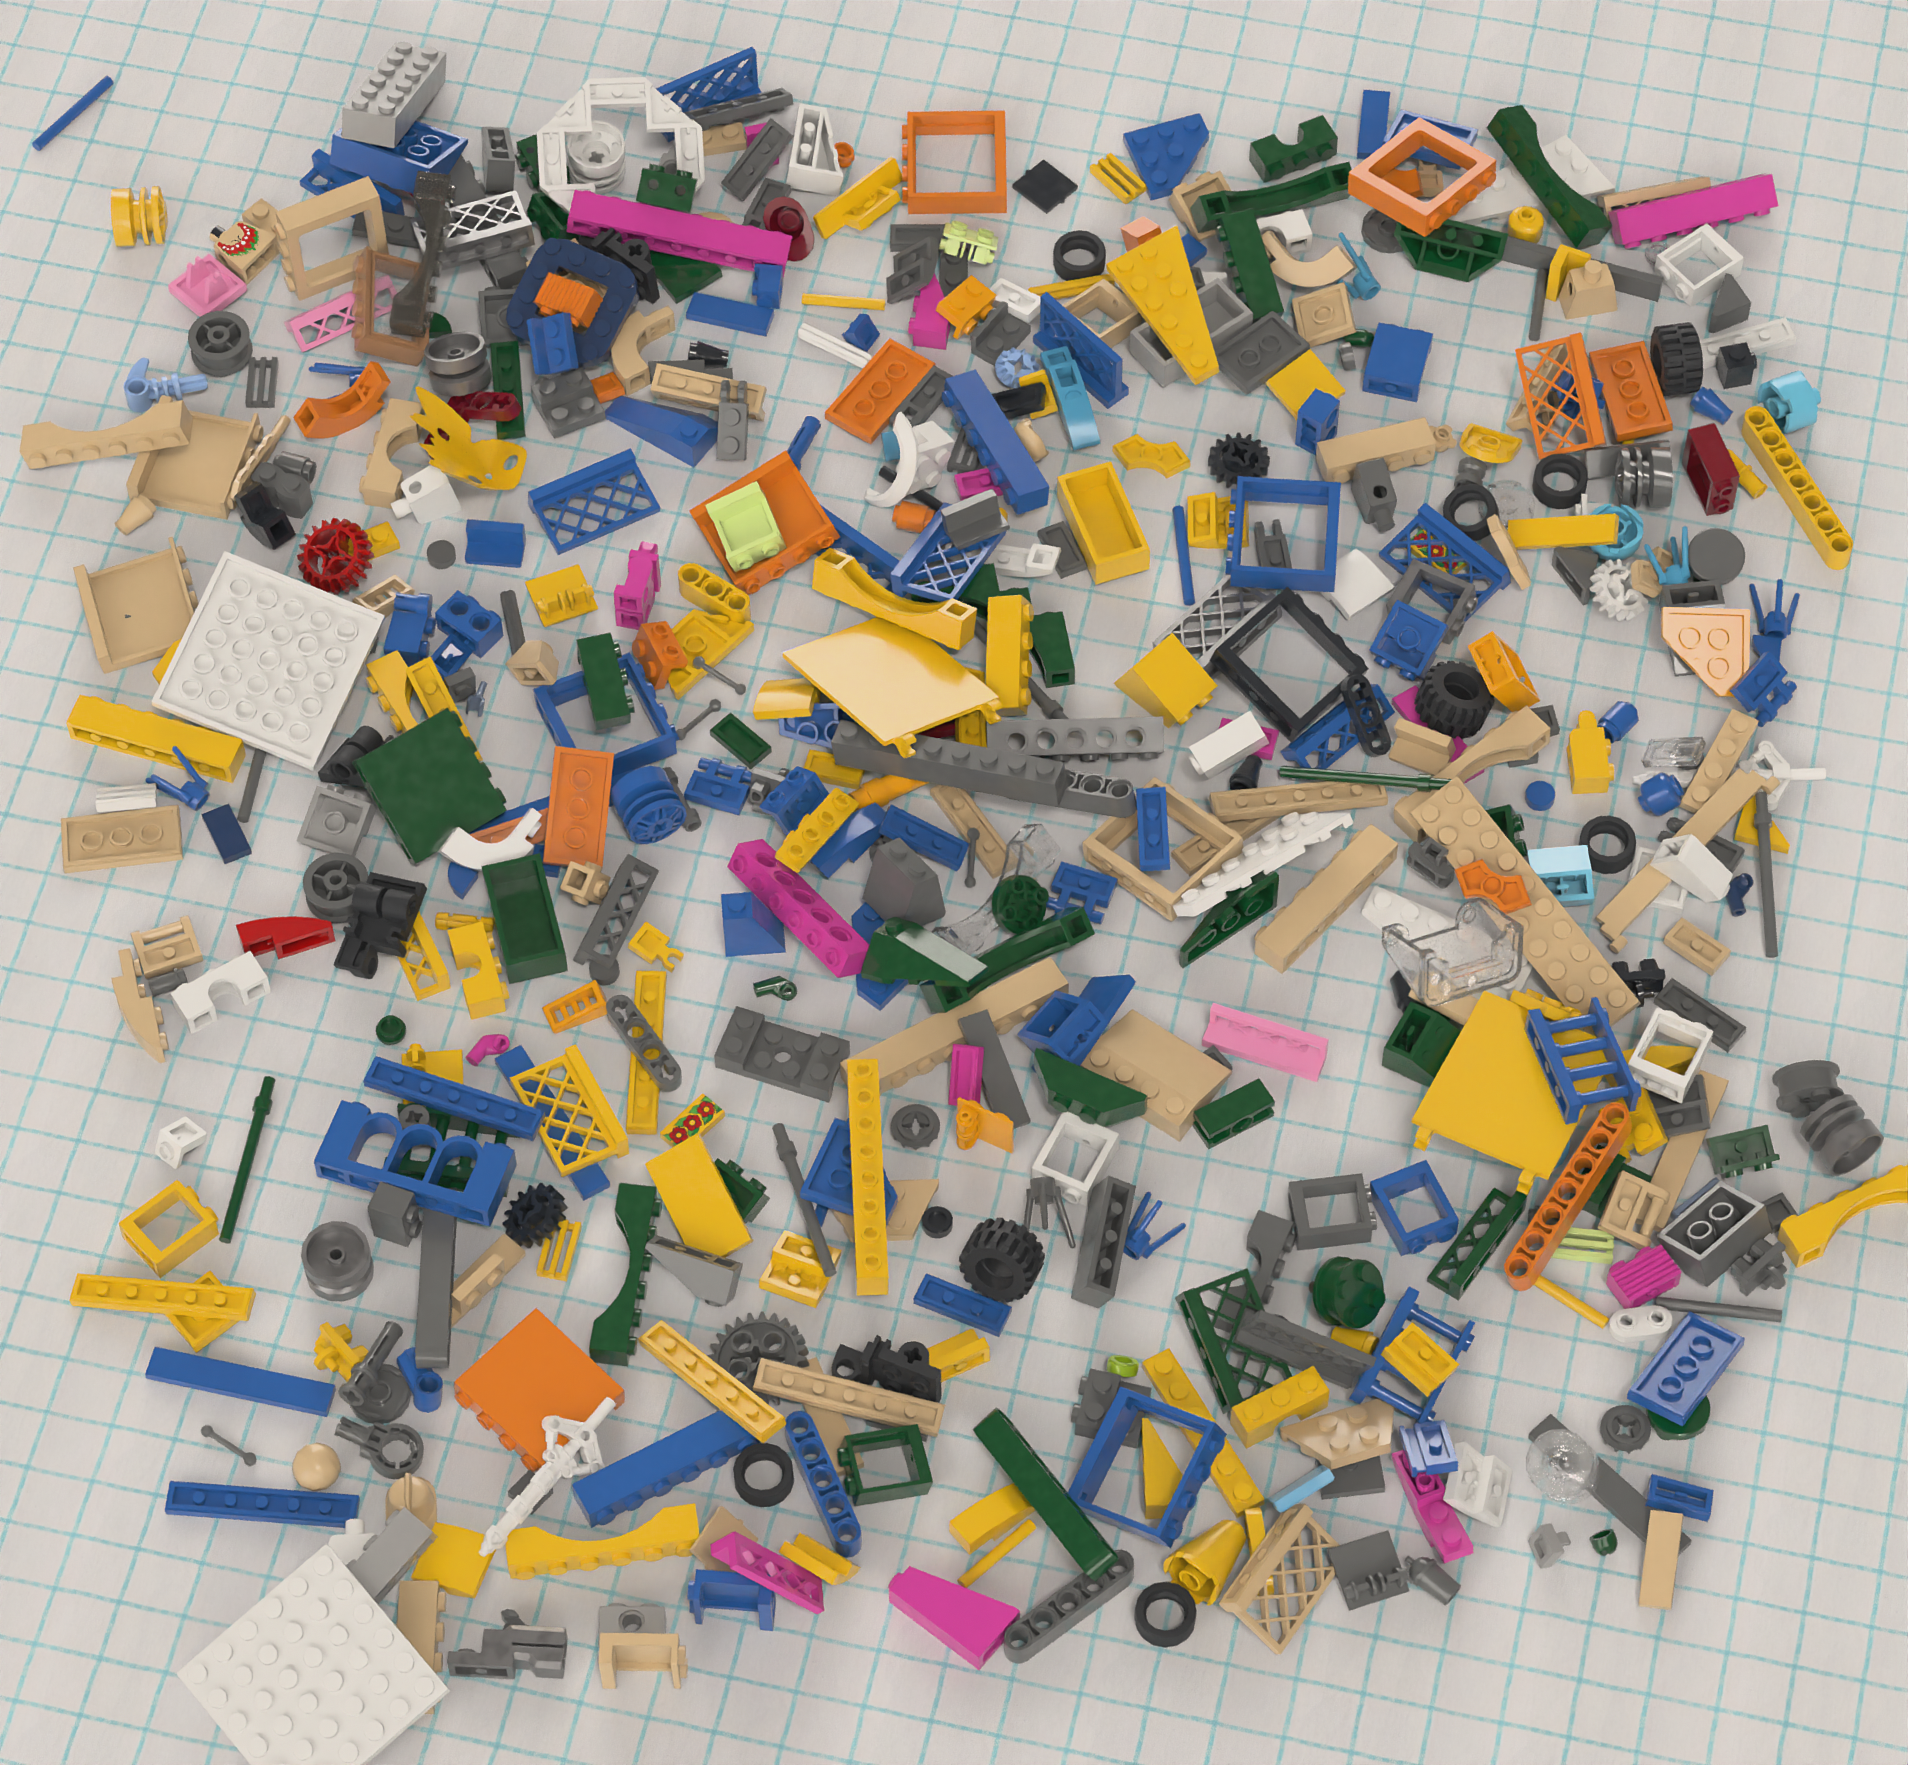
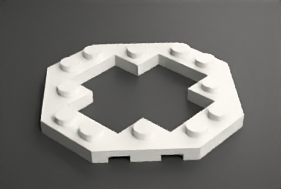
M645 77L588 79L581 87V90L557 111L556 115L547 125H544L537 132L540 190L569 214L574 191H591L595 193V183L567 184L565 136L592 135V108L645 107L647 133L674 132L676 170L693 172L692 178L698 179L696 193L705 183L702 127L687 117L681 111V108L666 95L663 96L657 91L653 84ZM650 181V187L657 189L658 182ZM682 185L677 186V193L684 195L686 192L685 187ZM651 204V206H655V207H659V208H666V207H661V206H657V205H652V204Z

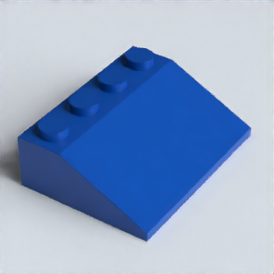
M415 121L396 147L389 148L343 139L341 128L332 135L330 164L340 167L341 170L346 172H354L364 177L369 176L370 180L388 184L393 189L410 192L415 197L427 198L440 188L466 148L468 139Z

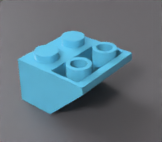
M1587 845L1527 850L1528 864L1563 907L1593 904L1592 869Z

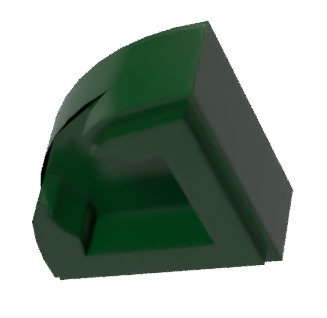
M429 311V339L452 333L451 325L444 316Z

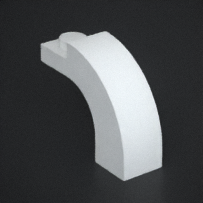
M534 808L529 809L506 839L492 844L480 842L460 827H456L438 852L452 862L474 870H482L481 866L524 857L534 847L525 840V837L528 835L532 838L542 825L538 821L542 814Z

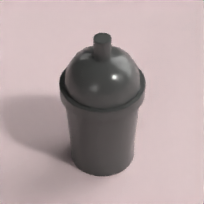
M1409 1555L1406 1557L1405 1561L1411 1565L1409 1576L1413 1584L1425 1590L1445 1606L1460 1590L1461 1585L1447 1574L1434 1559L1419 1557L1414 1560Z

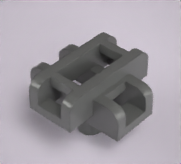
M1431 837L1423 846L1415 841L1408 848L1407 864L1441 889L1447 888L1453 882L1454 868L1447 864L1446 858L1449 852L1448 849Z

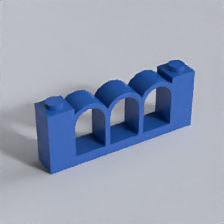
M341 1100L314 1159L317 1177L375 1193L379 1182H383L413 1192L417 1206L489 1227L493 1222L517 1166L515 1151L505 1144H493L485 1141L482 1148L476 1140L468 1136L459 1135L443 1141L441 1134L435 1128L425 1124L411 1125L402 1130L401 1123L396 1117L381 1112L371 1114L370 1108L356 1101L351 1103ZM387 1133L396 1138L382 1169L356 1162L365 1142L371 1136ZM417 1145H429L436 1150L423 1181L396 1174L404 1155L409 1149ZM465 1156L476 1161L463 1193L437 1186L444 1167L453 1158Z

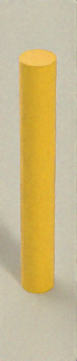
M802 294V304L885 310L886 304L885 299Z
M1540 1275L1534 1286L1600 1328L1604 1329L1608 1324L1610 1318L1544 1276Z
M1030 1519L1026 1520L958 1578L959 1585L968 1588L1035 1531L1037 1529L1035 1524Z

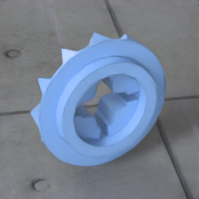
M1013 347L1008 351L1003 350L997 358L995 372L1003 384L1014 389L1021 387L1018 380L1020 377L1039 371L1040 364H1037L1035 361V355L1026 353L1025 348L1023 350H1016ZM1020 361L1022 364V369L1017 373V375H1014V365H1016V363Z

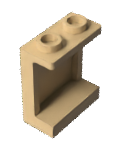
M600 1633L598 1664L603 1689H616L617 1671H672L674 1689H681V1678H687L688 1659L686 1658V1646L680 1645L679 1634Z

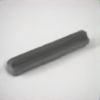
M513 590L501 592L500 598L513 656L525 643V637L516 594Z

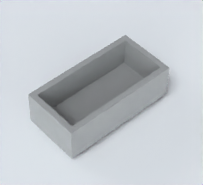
M1219 278L1197 290L1214 351L1252 325L1253 312ZM1147 322L1130 331L1129 352L1163 387L1186 374Z

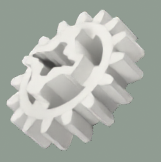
M1610 559L1594 570L1595 574L1590 577L1594 585L1589 587L1592 592H1596L1593 601L1601 603L1600 611L1606 609L1608 610L1609 618L1616 615L1618 621H1622L1625 618L1629 621L1645 610L1643 606L1648 604V600L1644 597L1646 594L1632 588L1630 563L1627 562L1622 566L1620 559L1614 562Z

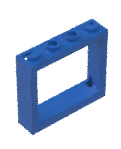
M1238 476L1237 489H1231L1230 504L1236 505L1235 511L1230 510L1229 528H1234V534H1228L1227 551L1233 552L1232 558L1226 557L1225 574L1231 575L1230 586L1283 590L1288 587L1290 590L1334 592L1341 482ZM1245 501L1327 505L1324 571L1241 566Z
M630 652L623 654L622 658L617 659L619 668H625L627 679L658 737L614 754L612 777L677 754L676 741L679 740L675 726L674 724H668V716L662 703L657 704L655 700L657 696L652 683H646L642 665L635 663ZM582 671L558 679L553 685H542L533 689L536 708L556 746L576 748L555 707L587 695Z
M1120 1386L1068 1493L1086 1515L1171 1548L1174 1541L1181 1535L1186 1516L1194 1508L1197 1494L1203 1482L1209 1478L1211 1466L1216 1455L1222 1451L1227 1434L1213 1421ZM1138 1410L1203 1435L1157 1529L1092 1504Z

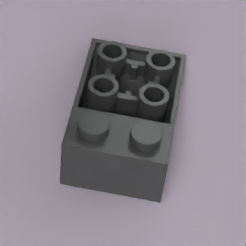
M1720 580L1662 585L1659 601L1660 613L1662 607L1726 609ZM1668 645L1675 677L1696 675Z

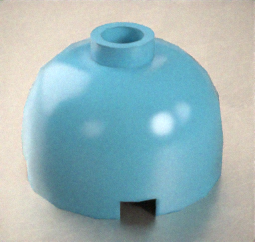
M1604 504L1596 508L1590 515L1617 514L1619 516L1617 544L1589 546L1594 554H1599L1598 557L1606 561L1610 559L1612 562L1617 559L1622 561L1632 556L1639 549L1644 533L1643 520L1640 515L1629 506L1622 504L1621 507H1611V504Z

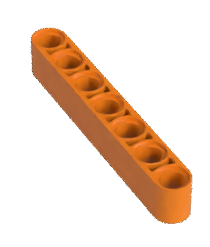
M1612 1102L1602 1109L1506 1259L1504 1270L1508 1282L1513 1289L1526 1291L1535 1284L1630 1135L1632 1122L1627 1107L1622 1103ZM1615 1118H1622V1119H1624V1120H1623L1621 1123H1619V1124H1615V1125H1614V1124H1610V1122L1612 1121V1119H1615ZM1598 1143L1608 1144L1603 1149H1594ZM1582 1168L1592 1169L1588 1174H1578ZM1567 1193H1575V1194H1576V1195H1575L1572 1199H1570V1200H1564V1199H1562V1197L1564 1196V1194H1567ZM1551 1218L1560 1219L1554 1225L1545 1224ZM1535 1243L1543 1244V1247L1539 1250L1533 1251L1529 1249ZM1517 1269H1527L1524 1275H1513Z

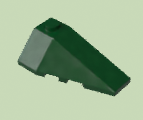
M892 917L873 932L861 969L862 978L883 984H893L895 979H907L909 985H918L920 981L935 980L937 986L969 987L989 972L987 965L919 924L899 917Z

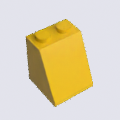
M1173 633L1114 682L1117 688L1153 717L1163 716V725L1168 729L1176 722L1181 726L1194 715L1190 710L1196 705L1201 709L1213 698L1211 692L1218 686Z

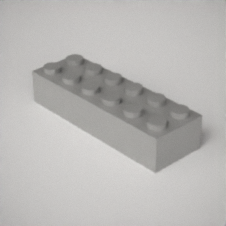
M407 42L394 43L343 107L342 138L395 148L445 83L447 53L440 52L433 47H415Z

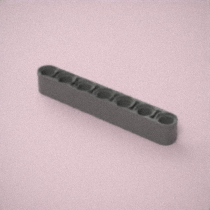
M447 1188V1189H451V1190L457 1191V1188ZM423 1208L415 1346L416 1368H449L453 1306L451 1294L454 1287L457 1217Z

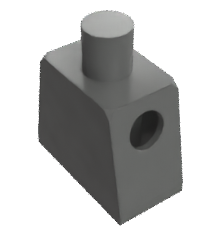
M1384 457L1357 464L1351 491L1366 524L1376 522L1380 532L1394 528L1393 515L1397 504V497Z

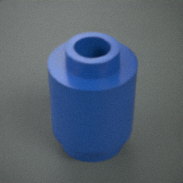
M1618 701L1599 719L1597 728L1604 727L1605 739H1610L1611 744L1615 741H1620L1638 723L1637 709L1629 702Z

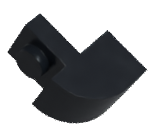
M255 481L234 496L243 514L240 519L251 535L262 545L275 550L296 535L285 511L272 505L262 483Z

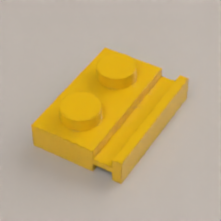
M1413 1322L1389 1346H1386L1381 1353V1356L1427 1397L1450 1377L1459 1366L1458 1362Z

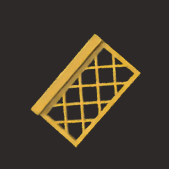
M576 1044L565 1048L564 1055L510 1077V1083L522 1104L536 1108L538 1102L553 1106L549 1117L545 1116L543 1121L545 1127L541 1125L538 1134L561 1177L615 1154L617 1158L629 1154L628 1138ZM563 1066L567 1073L563 1082L548 1078L552 1070ZM528 1080L540 1082L536 1094L523 1090L520 1084ZM545 1084L560 1088L556 1099L541 1095ZM565 1090L578 1093L579 1100L577 1105L561 1101ZM558 1108L573 1112L569 1123L554 1119ZM578 1114L592 1118L593 1121L590 1129L574 1125ZM550 1126L566 1130L562 1141L549 1138L547 1133ZM571 1132L586 1136L582 1147L567 1143ZM591 1138L603 1140L607 1148L598 1152L587 1149ZM563 1150L579 1154L576 1161L565 1166L560 1157Z

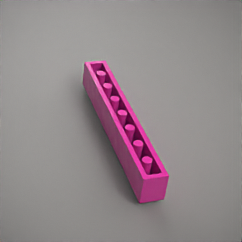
M580 190L574 191L567 224V232L593 238L597 237L602 231L606 233L612 227L615 234L619 232L622 235L623 241L621 244H625L631 239H641L648 244L649 250L755 272V263L783 266V278L792 236L779 231L762 230L751 225L734 224L727 220H715L699 214H687L671 208H659L643 202L636 203L622 200L615 196L608 197L591 191Z

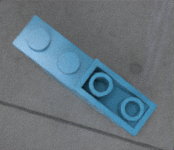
M1064 346L1040 352V360L1056 398L1058 412L1073 451L1100 444V437L1090 401L1075 359L1072 360L1068 347Z

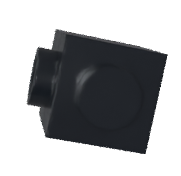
M1747 342L1720 347L1716 370L1723 388L1729 389L1750 385L1753 371L1757 368V359L1755 353L1750 352Z

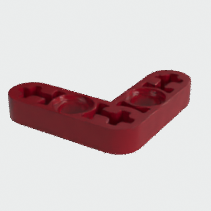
M476 391L463 396H452L447 402V405L467 423L470 419L510 421L517 417L522 409L514 394ZM489 403L486 407L480 409L483 405ZM438 428V434L446 441H449V435L441 428ZM429 433L424 444L434 446L430 439L434 438V436Z

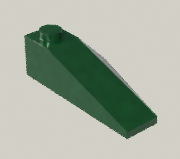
M1261 871L1250 877L1253 882L1250 885L1226 892L1227 898L1213 906L1181 947L1179 965L1182 969L1277 907L1279 875L1275 871L1267 875Z

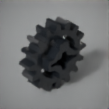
M1237 432L1236 438L1226 434L1225 441L1217 439L1216 447L1211 446L1210 455L1208 456L1210 475H1217V483L1226 481V488H1230L1232 484H1236L1237 487L1238 476L1260 478L1267 476L1270 464V456L1267 455L1268 448L1261 447L1260 439L1254 442L1251 441V434H1248L1246 438H1242L1240 432Z
M539 1183L536 1189L529 1185L525 1194L519 1191V1199L509 1202L513 1206L512 1209L504 1212V1215L509 1218L503 1222V1226L507 1228L505 1233L520 1247L524 1244L527 1248H531L534 1242L538 1246H542L545 1237L549 1240L552 1239L551 1233L553 1230H561L558 1225L559 1221L566 1220V1216L562 1213L568 1209V1206L563 1202L565 1200L564 1196L552 1185L549 1184L546 1187L543 1183Z

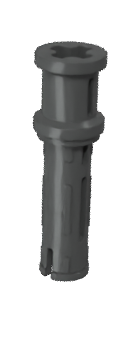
M392 1321L386 1322L362 1363H357L353 1366L348 1382L342 1384L338 1390L340 1397L348 1404L361 1406L366 1400L365 1394L368 1389L375 1386L378 1381L377 1372L399 1337L403 1334V1329L399 1324Z

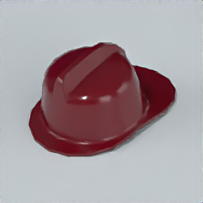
M782 196L770 201L764 209L763 215L767 231H779L792 236L788 261L803 260L812 251L815 241L813 229L804 208L798 201L790 197Z

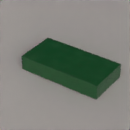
M731 712L710 729V736L749 769L754 768L772 752V748L767 742Z

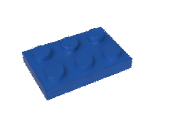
M1401 109L1385 136L1383 145L1419 117L1472 147L1477 139L1478 129ZM1422 146L1409 156L1448 168L1461 169V166L1425 146Z

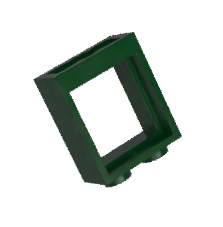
M918 1424L845 1435L840 1448L837 1449L839 1466L844 1467L846 1473L844 1480L845 1490L848 1496H852L854 1507L927 1495L933 1484ZM902 1446L911 1481L863 1489L854 1454Z

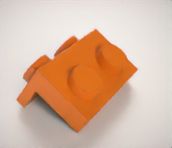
M661 621L640 625L636 638L632 643V652L638 658L644 669L645 677L652 683L654 689H664L671 670L686 667L688 660L668 622Z

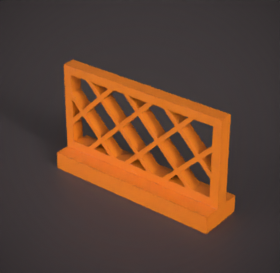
M1575 333L1568 337L1515 349L1539 460L1551 454H1568L1584 449L1607 446L1582 333ZM1566 344L1569 355L1563 364L1549 357L1555 346ZM1549 348V349L1547 350L1546 354H1544V353H1542L1541 351H1539V350H1542V349ZM1536 352L1543 357L1535 371L1524 365L1522 354ZM1546 359L1560 367L1552 381L1538 374ZM1569 360L1571 363L1572 371L1566 368V365L1568 364ZM1563 370L1574 377L1575 382L1569 392L1555 385ZM1526 371L1532 374L1529 380L1527 379ZM1535 377L1549 384L1541 399L1530 392L1529 386ZM1552 387L1566 395L1558 409L1544 402ZM1575 388L1577 390L1578 398L1572 395ZM1532 398L1538 401L1535 408L1533 406ZM1569 398L1580 404L1581 410L1575 420L1561 412ZM1541 404L1555 412L1547 426L1536 419L1535 414ZM1558 415L1572 422L1564 437L1550 429ZM1581 416L1583 418L1584 426L1578 423ZM1575 425L1586 431L1587 443L1575 445L1567 440ZM1538 426H1540V427H1542V428L1544 429V431H1543V433L1541 434V436H1540V433H1539V428H1538ZM1547 432L1561 439L1555 450L1543 451L1542 440ZM1565 442L1571 445L1570 447L1561 448Z

